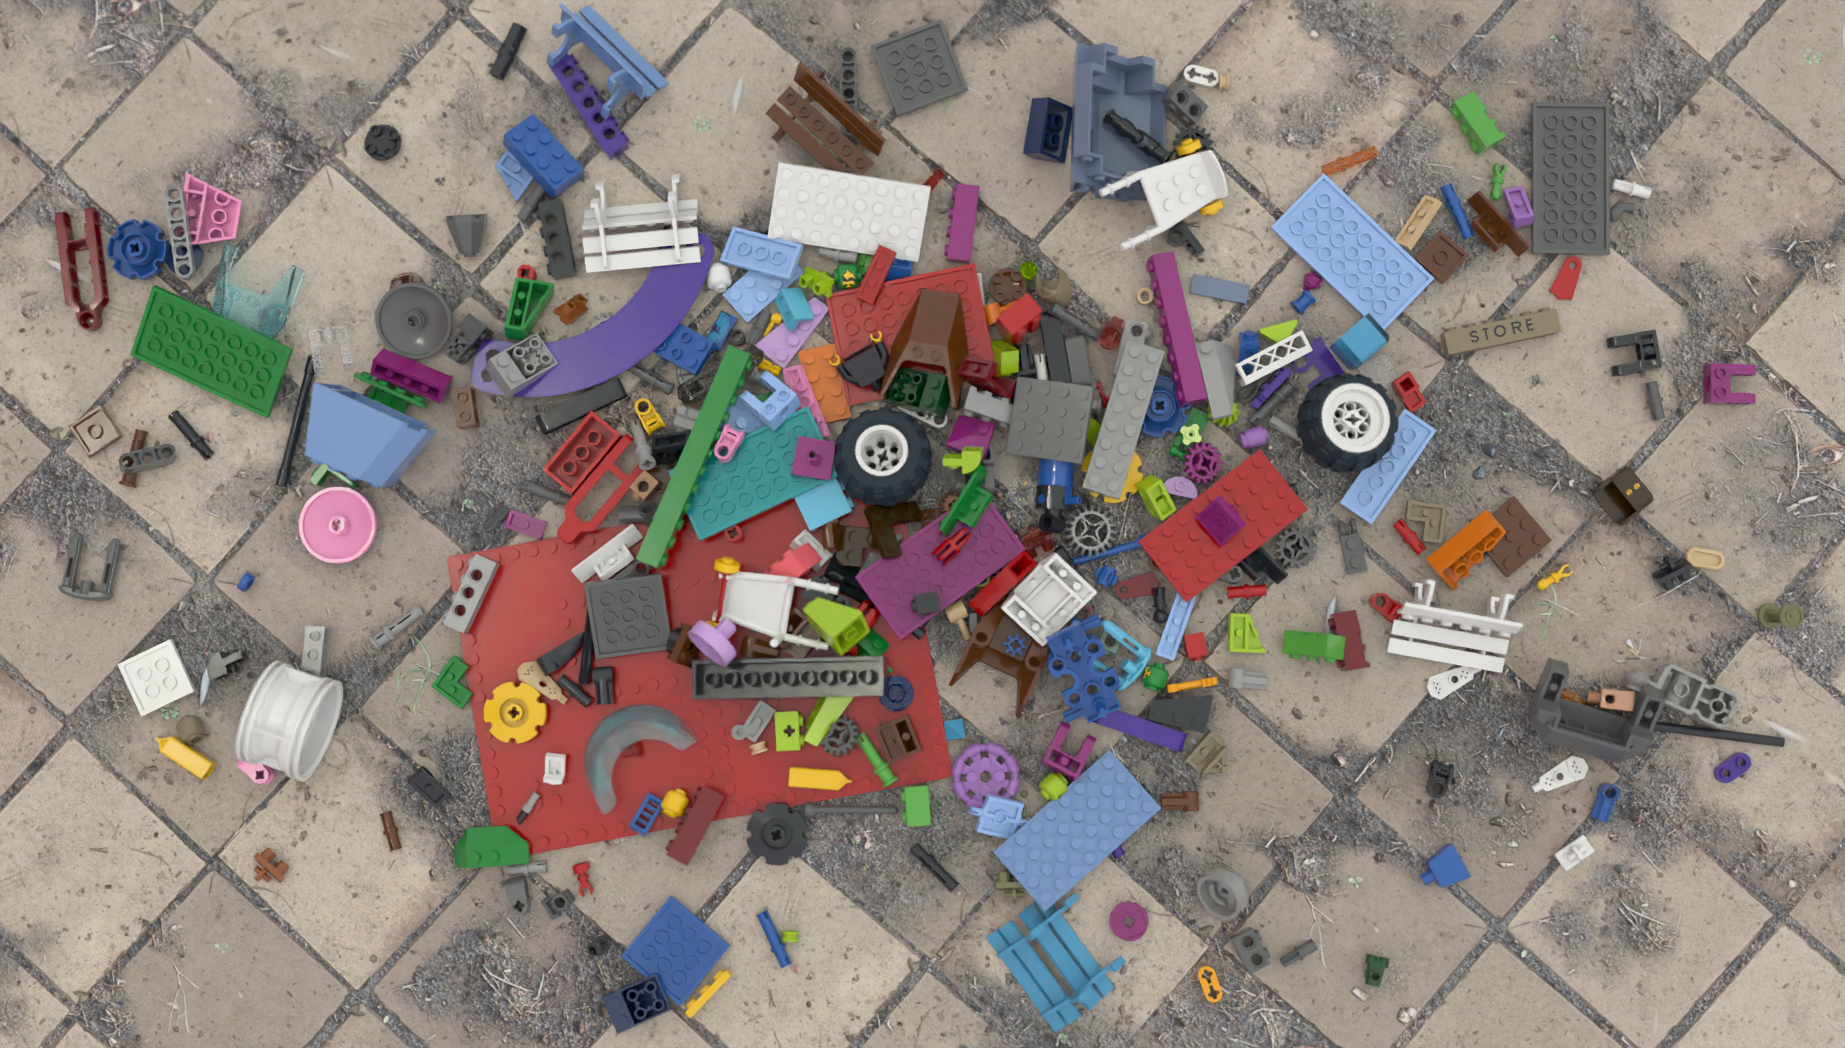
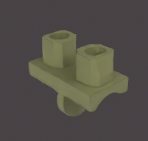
M999 872L996 890H1012V892H1004V898H1012V903H1016V897H1024L1023 891L1016 892V890L1025 888L1018 880L1017 882H1010L1009 872Z

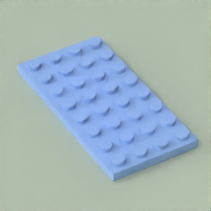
M1324 173L1270 228L1362 317L1370 313L1384 330L1434 279Z

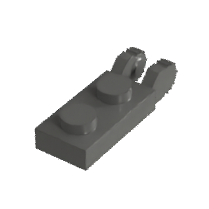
M1351 518L1349 522L1352 531L1350 535H1346L1343 521H1338L1339 539L1347 574L1367 570L1360 534L1358 533L1354 518Z

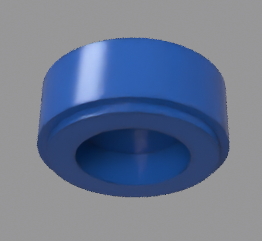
M247 572L239 581L237 588L246 592L252 586L255 576Z

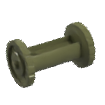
M1765 603L1758 609L1757 619L1764 628L1771 629L1781 624L1784 628L1796 629L1802 624L1804 614L1797 604H1785L1782 608H1779L1774 603Z

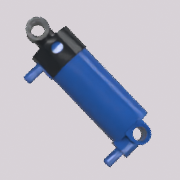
M1043 458L1038 459L1034 509L1044 511V514L1039 518V527L1043 532L1056 534L1063 532L1066 521L1062 513L1072 512L1073 504H1081L1082 502L1081 497L1074 496L1075 463Z

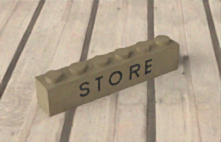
M1550 307L1539 309L1538 313L1531 314V311L1520 313V316L1515 318L1512 315L1501 317V320L1494 322V319L1482 321V324L1475 326V323L1463 325L1464 328L1458 330L1456 327L1447 328L1440 335L1444 356L1450 357L1554 335L1562 330L1557 309L1550 310Z

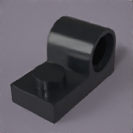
M1183 220L1169 230L1166 240L1171 247L1176 248L1186 243V249L1192 256L1195 255L1198 258L1204 253L1205 249ZM1178 233L1181 236V240L1175 241L1171 235Z
M421 766L408 778V784L435 808L450 796L449 792L435 780L433 774L424 766Z

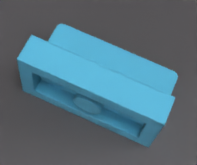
M783 288L780 290L774 301L788 331L795 330L800 321L813 320L814 315L801 288Z

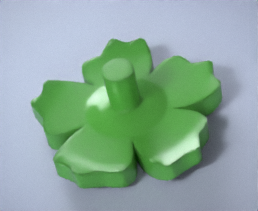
M861 253L858 256L859 260H857L856 267L857 271H861L862 276L866 275L873 257H867V254Z

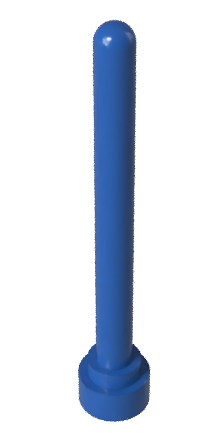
M1147 534L1139 535V538H1135V541L1107 548L1105 553L1100 550L1099 556H1096L1095 552H1093L1091 557H1088V554L1072 559L1076 565L1135 548L1144 550L1138 541Z

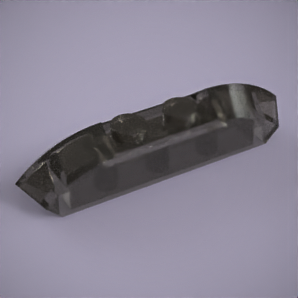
M755 345L742 350L752 356L753 365L750 370L763 362L764 351ZM721 362L680 384L677 387L678 399L687 404L707 395Z

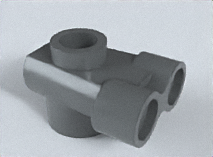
M566 889L552 897L547 896L541 900V904L548 911L550 918L555 920L561 916V912L575 901V897L569 889Z

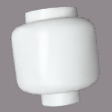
M722 263L710 265L706 277L708 288L717 293L727 290L732 283L730 270Z

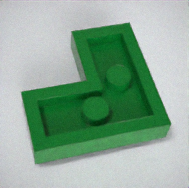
M452 655L431 687L457 707L464 709L474 695L471 690L460 683V680L470 666L456 655Z

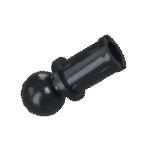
M1154 587V605L1152 607H1156V611L1153 613V619L1156 623L1163 624L1168 619V614L1164 610V607L1168 606L1165 603V587Z

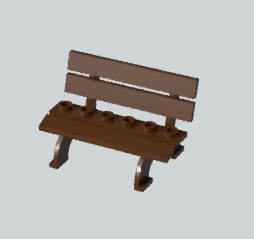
M800 62L796 69L794 81L809 95L804 99L789 86L777 101L791 114L788 116L775 103L770 107L766 115L780 127L772 136V139L778 143L787 133L825 169L851 173L847 169L849 166L857 174L864 175L874 162L863 151L868 149L878 157L886 141L876 131L878 122L873 120L869 124L822 81L823 71L820 70L815 75ZM817 101L862 142L860 146H855L810 103ZM795 118L840 157L844 163L841 164L794 121Z

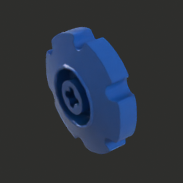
M132 219L119 225L116 228L117 235L110 237L107 248L108 258L115 260L112 267L116 272L132 280L136 276L138 279L147 280L162 271L160 268L161 263H167L170 254L169 241L163 239L165 232L158 225L147 220H143L140 224L138 220Z
M1157 376L1142 424V433L1147 436L1162 438L1165 431L1174 434L1182 428L1188 419L1184 411L1189 410L1190 405L1180 406L1175 396V383H1173L1170 377ZM1162 403L1163 411L1161 409L1157 411L1155 409L1156 404Z

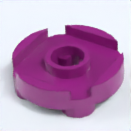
M1122 902L1110 913V928L1114 935L1122 940H1138L1147 930L1149 923L1148 915L1135 902ZM1127 916L1134 918L1131 927L1123 923Z

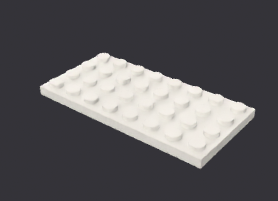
M779 162L768 238H780L796 243L875 255L878 246L881 245L896 252V259L918 262L931 186Z

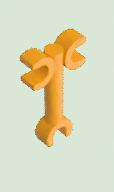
M1216 676L1167 685L1168 693L1217 685L1219 683Z

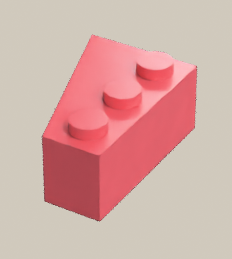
M807 542L794 551L788 550L782 555L784 559L781 562L779 560L770 567L772 570L769 573L766 571L763 574L800 578L823 559L811 544Z

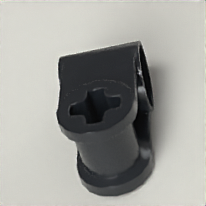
M1436 759L1432 761L1426 785V792L1429 796L1440 798L1446 794L1454 770L1453 764L1446 765L1438 762ZM1436 783L1440 786L1438 794H1435L1432 790L1433 785Z

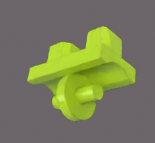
M807 266L804 268V274L799 278V286L803 288L808 287L815 294L824 295L829 298L832 296V285L835 279L831 278L830 273L826 271L821 273Z

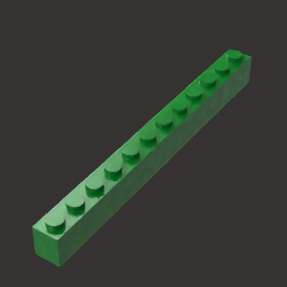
M730 345L728 346L636 557L637 560L658 569L666 565L669 557L667 556L668 550L674 547L676 542L675 534L683 526L684 520L682 518L691 508V497L696 495L699 489L698 481L700 477H704L707 471L705 465L708 459L711 460L714 455V444L716 441L718 442L721 436L723 424H727L730 418V413L728 412L731 406L734 407L737 402V391L739 388L742 389L746 380L744 375L746 371H750L753 365L751 354Z

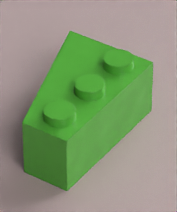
M1474 91L1451 104L1450 113L1452 117L1458 120L1461 133L1467 136L1470 141L1469 146L1471 150L1476 152L1477 155L1495 147L1506 137L1504 132L1499 133L1494 126L1497 124L1495 119H1489L1485 112L1487 108Z
M1285 630L1282 653L1289 654V658L1300 659L1301 656H1306V660L1318 661V658H1324V662L1335 663L1336 660H1343L1346 637L1329 633L1320 634L1316 632Z

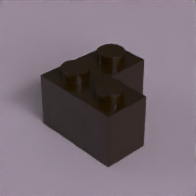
M839 525L835 563L861 567L863 547L879 549L870 527Z

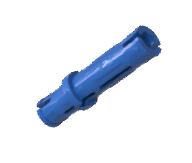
M1452 183L1441 187L1440 189L1447 202L1446 207L1450 209L1462 239L1465 240L1474 236L1475 234L1460 204L1461 199L1457 197Z
M768 910L757 914L756 917L771 945V952L775 954L780 968L791 964L792 961L785 949L786 945L782 943Z

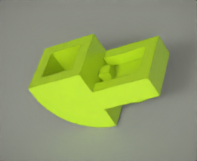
M964 446L962 454H945L943 466H948L950 469H957L962 466V474L970 473L978 467L982 460L984 447Z

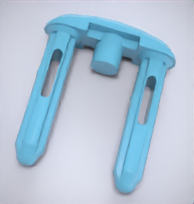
M1103 620L1101 625L1104 631L1137 655L1134 663L1126 658L1120 665L1126 673L1118 676L1120 684L1114 691H1122L1134 683L1142 674L1151 659V649L1148 646L1144 647L1112 621ZM1123 638H1127L1135 647L1129 645ZM1077 652L1078 659L1081 657L1080 652ZM1095 659L1093 662V668L1096 671L1101 672L1098 669L1099 667L1103 670L1109 668L1098 659ZM1106 677L1105 680L1111 682L1114 677Z

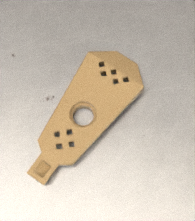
M535 661L523 663L516 670L519 680L532 686L549 699H557L562 704L568 700L561 694V688L549 676L545 677ZM544 682L546 687H541L539 683Z

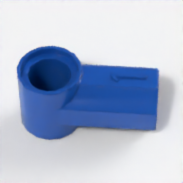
M1604 782L1597 788L1598 795L1590 817L1608 822L1613 805L1620 796V791L1617 786ZM1611 787L1612 793L1610 796L1606 797L1605 791L1607 788Z

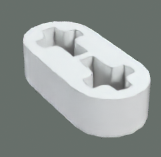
M1189 65L1184 70L1183 78L1189 84L1214 88L1219 81V74L1213 69ZM1193 70L1194 74L1199 75L1200 77L1194 76L1193 79L1189 78L1190 75L1187 73H1190V71ZM1209 75H1213L1215 81L1213 80L1211 83H1208V79L1202 78V76L1209 77Z

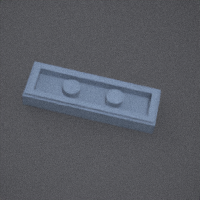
M1194 274L1190 294L1246 305L1250 285Z

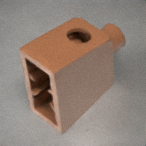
M1601 688L1599 692L1588 691L1587 703H1595L1597 708L1631 712L1633 711L1635 692ZM1606 696H1611L1612 700L1610 703L1605 701Z

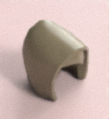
M1057 269L1059 279L1044 280L1041 276H1037L1036 288L1039 296L1045 303L1051 306L1056 302L1063 308L1068 306L1071 301L1072 290L1069 278L1064 270Z

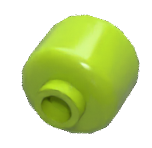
M1050 773L1040 782L1039 787L1041 791L1039 793L1046 801L1049 799L1057 801L1068 790V781L1060 773Z

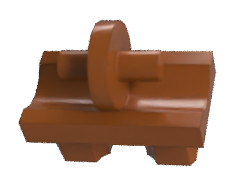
M579 293L557 307L553 313L560 316L561 322L570 325L577 318L587 313L589 308L585 305L588 300Z
M267 848L261 854L257 852L254 855V860L264 868L262 870L259 866H256L253 869L258 874L255 880L259 882L264 879L268 883L272 879L267 875L269 873L281 883L289 866L283 860L275 867L272 866L270 862L276 854L270 848Z

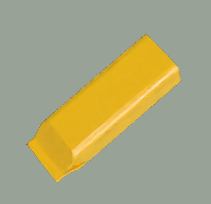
M178 737L155 738L158 740L159 749L162 754L201 780H206L217 765L216 762Z
M790 767L789 787L839 790L847 782H852V779H848L841 770Z

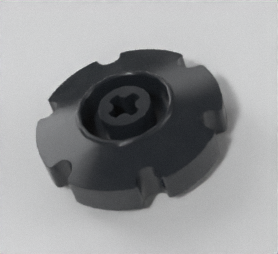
M782 802L766 804V811L756 810L748 822L746 830L751 832V836L746 839L748 847L756 858L764 856L766 864H787L789 862L788 857L798 858L807 844L808 837L803 835V832L808 829L806 820L799 810L789 811V804ZM780 830L781 836L774 837V832Z

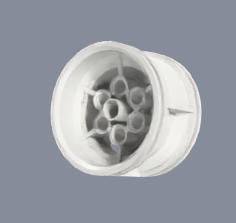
M279 660L271 663L256 683L243 712L236 740L237 758L252 765L260 763L284 771L289 778L301 782L307 780L321 762L335 730L343 700L342 683L328 677L322 679L296 670L291 664Z

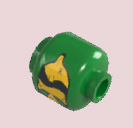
M840 264L837 269H834V284H837L840 289H854L857 287V283L861 282V271H857L855 264Z
M1154 662L1153 665L1146 666L1141 678L1145 688L1156 692L1159 689L1165 688L1169 677V672L1164 669L1165 665Z

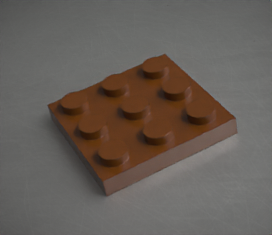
M1513 496L1491 514L1504 528L1506 534L1490 551L1486 550L1485 553L1505 577H1509L1552 540Z

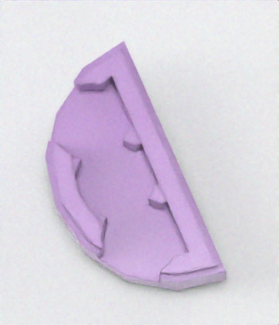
M1173 477L1164 483L1168 494L1190 499L1197 497L1198 492L1195 485L1187 478Z

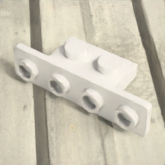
M631 524L572 569L573 574L581 583L585 582L595 573L598 574L601 580L611 578L634 560L629 548L643 538L642 534Z

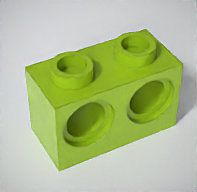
M1150 474L1135 485L1151 516L1163 521L1177 510L1161 479Z

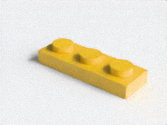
M728 968L724 972L720 970L713 977L715 980L710 986L707 983L700 991L702 995L697 1000L693 998L686 1005L688 1010L685 1014L691 1018L733 973Z

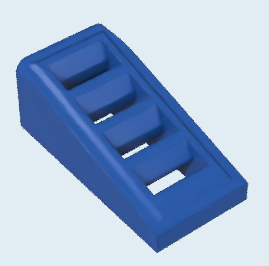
M648 793L628 828L645 837L662 809L661 802L663 800ZM648 801H651L654 804L658 805V808L656 809L653 806L649 805ZM644 808H647V809H649L650 811L654 812V814L651 815V814L647 813L646 811H644L643 809H644ZM640 815H643V816H645L646 818L650 819V821L647 822V821L643 820L642 818H640L639 816H640ZM636 821L646 826L645 830L635 824Z

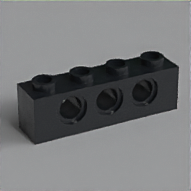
M555 199L538 203L539 209H536L538 220H541L542 227H540L541 238H545L546 246H543L545 257L549 259V264H547L548 275H552L554 280L577 276L563 201ZM555 217L557 219L556 223L552 226L548 225L549 219ZM554 236H560V241L557 244H552L551 242ZM558 254H563V260L558 263L555 262V257Z

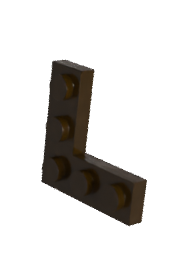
M917 502L896 503V505L885 507V505L868 506L864 509V514L883 560L900 558L903 553L891 525L919 522L923 517Z

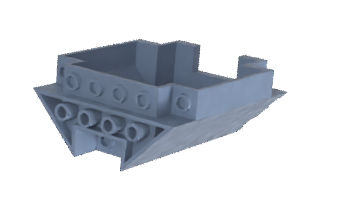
M1077 42L1074 55L1070 192L1091 191L1092 195H1095V199H1114L1119 202H1127L1128 200L1148 201L1140 180L1131 183L1130 187L1125 186L1114 191L1112 195L1100 196V189L1106 187L1108 183L1113 184L1121 180L1123 176H1126L1127 172L1141 171L1160 165V162L1154 157H1149L1130 142L1131 139L1120 136L1109 124H1104L1102 121L1108 111L1113 108L1120 117L1131 121L1137 131L1138 129L1144 131L1158 141L1160 146L1165 149L1166 108L1161 100L1167 93V86L1155 82V59L1143 55L1133 58L1117 55L1118 47L1108 43L1089 46ZM1145 135L1143 141L1137 144L1140 147H1144L1148 142Z

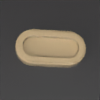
M1694 547L1688 549L1684 555L1685 561L1687 563L1690 562L1692 567L1718 570L1725 563L1724 555L1721 552Z

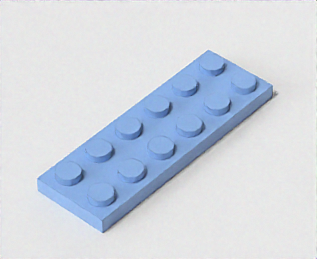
M1403 409L1398 416V430L1394 433L1395 441L1389 452L1373 466L1360 471L1339 502V504L1370 525L1375 521L1437 431L1406 409Z

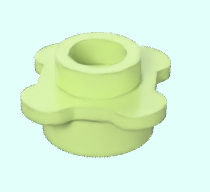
M1193 424L1190 427L1183 426L1180 429L1185 445L1201 441L1197 424Z

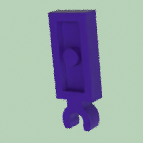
M1288 366L1284 370L1280 368L1273 375L1275 379L1271 383L1267 381L1260 388L1262 393L1250 406L1256 410L1293 371Z

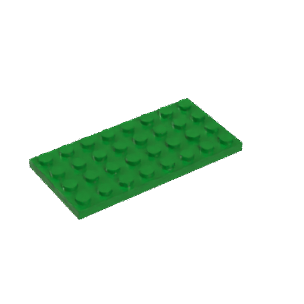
M155 285L152 286L130 355L268 418L271 415L294 348Z

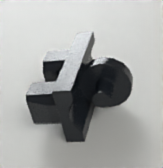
M1666 555L1663 557L1664 563L1659 565L1660 570L1652 573L1653 579L1658 581L1662 588L1669 590L1674 587L1673 578L1676 576L1681 582L1690 579L1689 570L1693 567L1690 562L1687 563L1682 558L1678 559L1675 557L1671 559Z

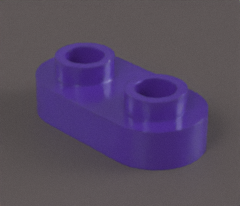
M1734 753L1715 767V779L1721 783L1732 782L1750 768V757L1745 753ZM1740 759L1744 760V764L1742 766H1740L1739 764ZM1725 770L1728 771V776H1727V777H1725V776L1723 775V772H1724Z

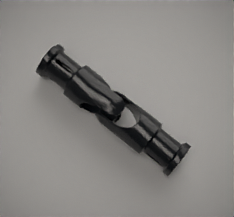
M1113 108L1105 115L1102 121L1104 124H1109L1120 136L1131 139L1130 142L1147 156L1154 157L1160 164L1167 163L1171 159L1173 152L1166 151L1160 146L1158 141L1140 129L1137 131L1131 121L1120 117ZM1145 135L1148 142L1144 147H1140L1137 144L1143 141Z

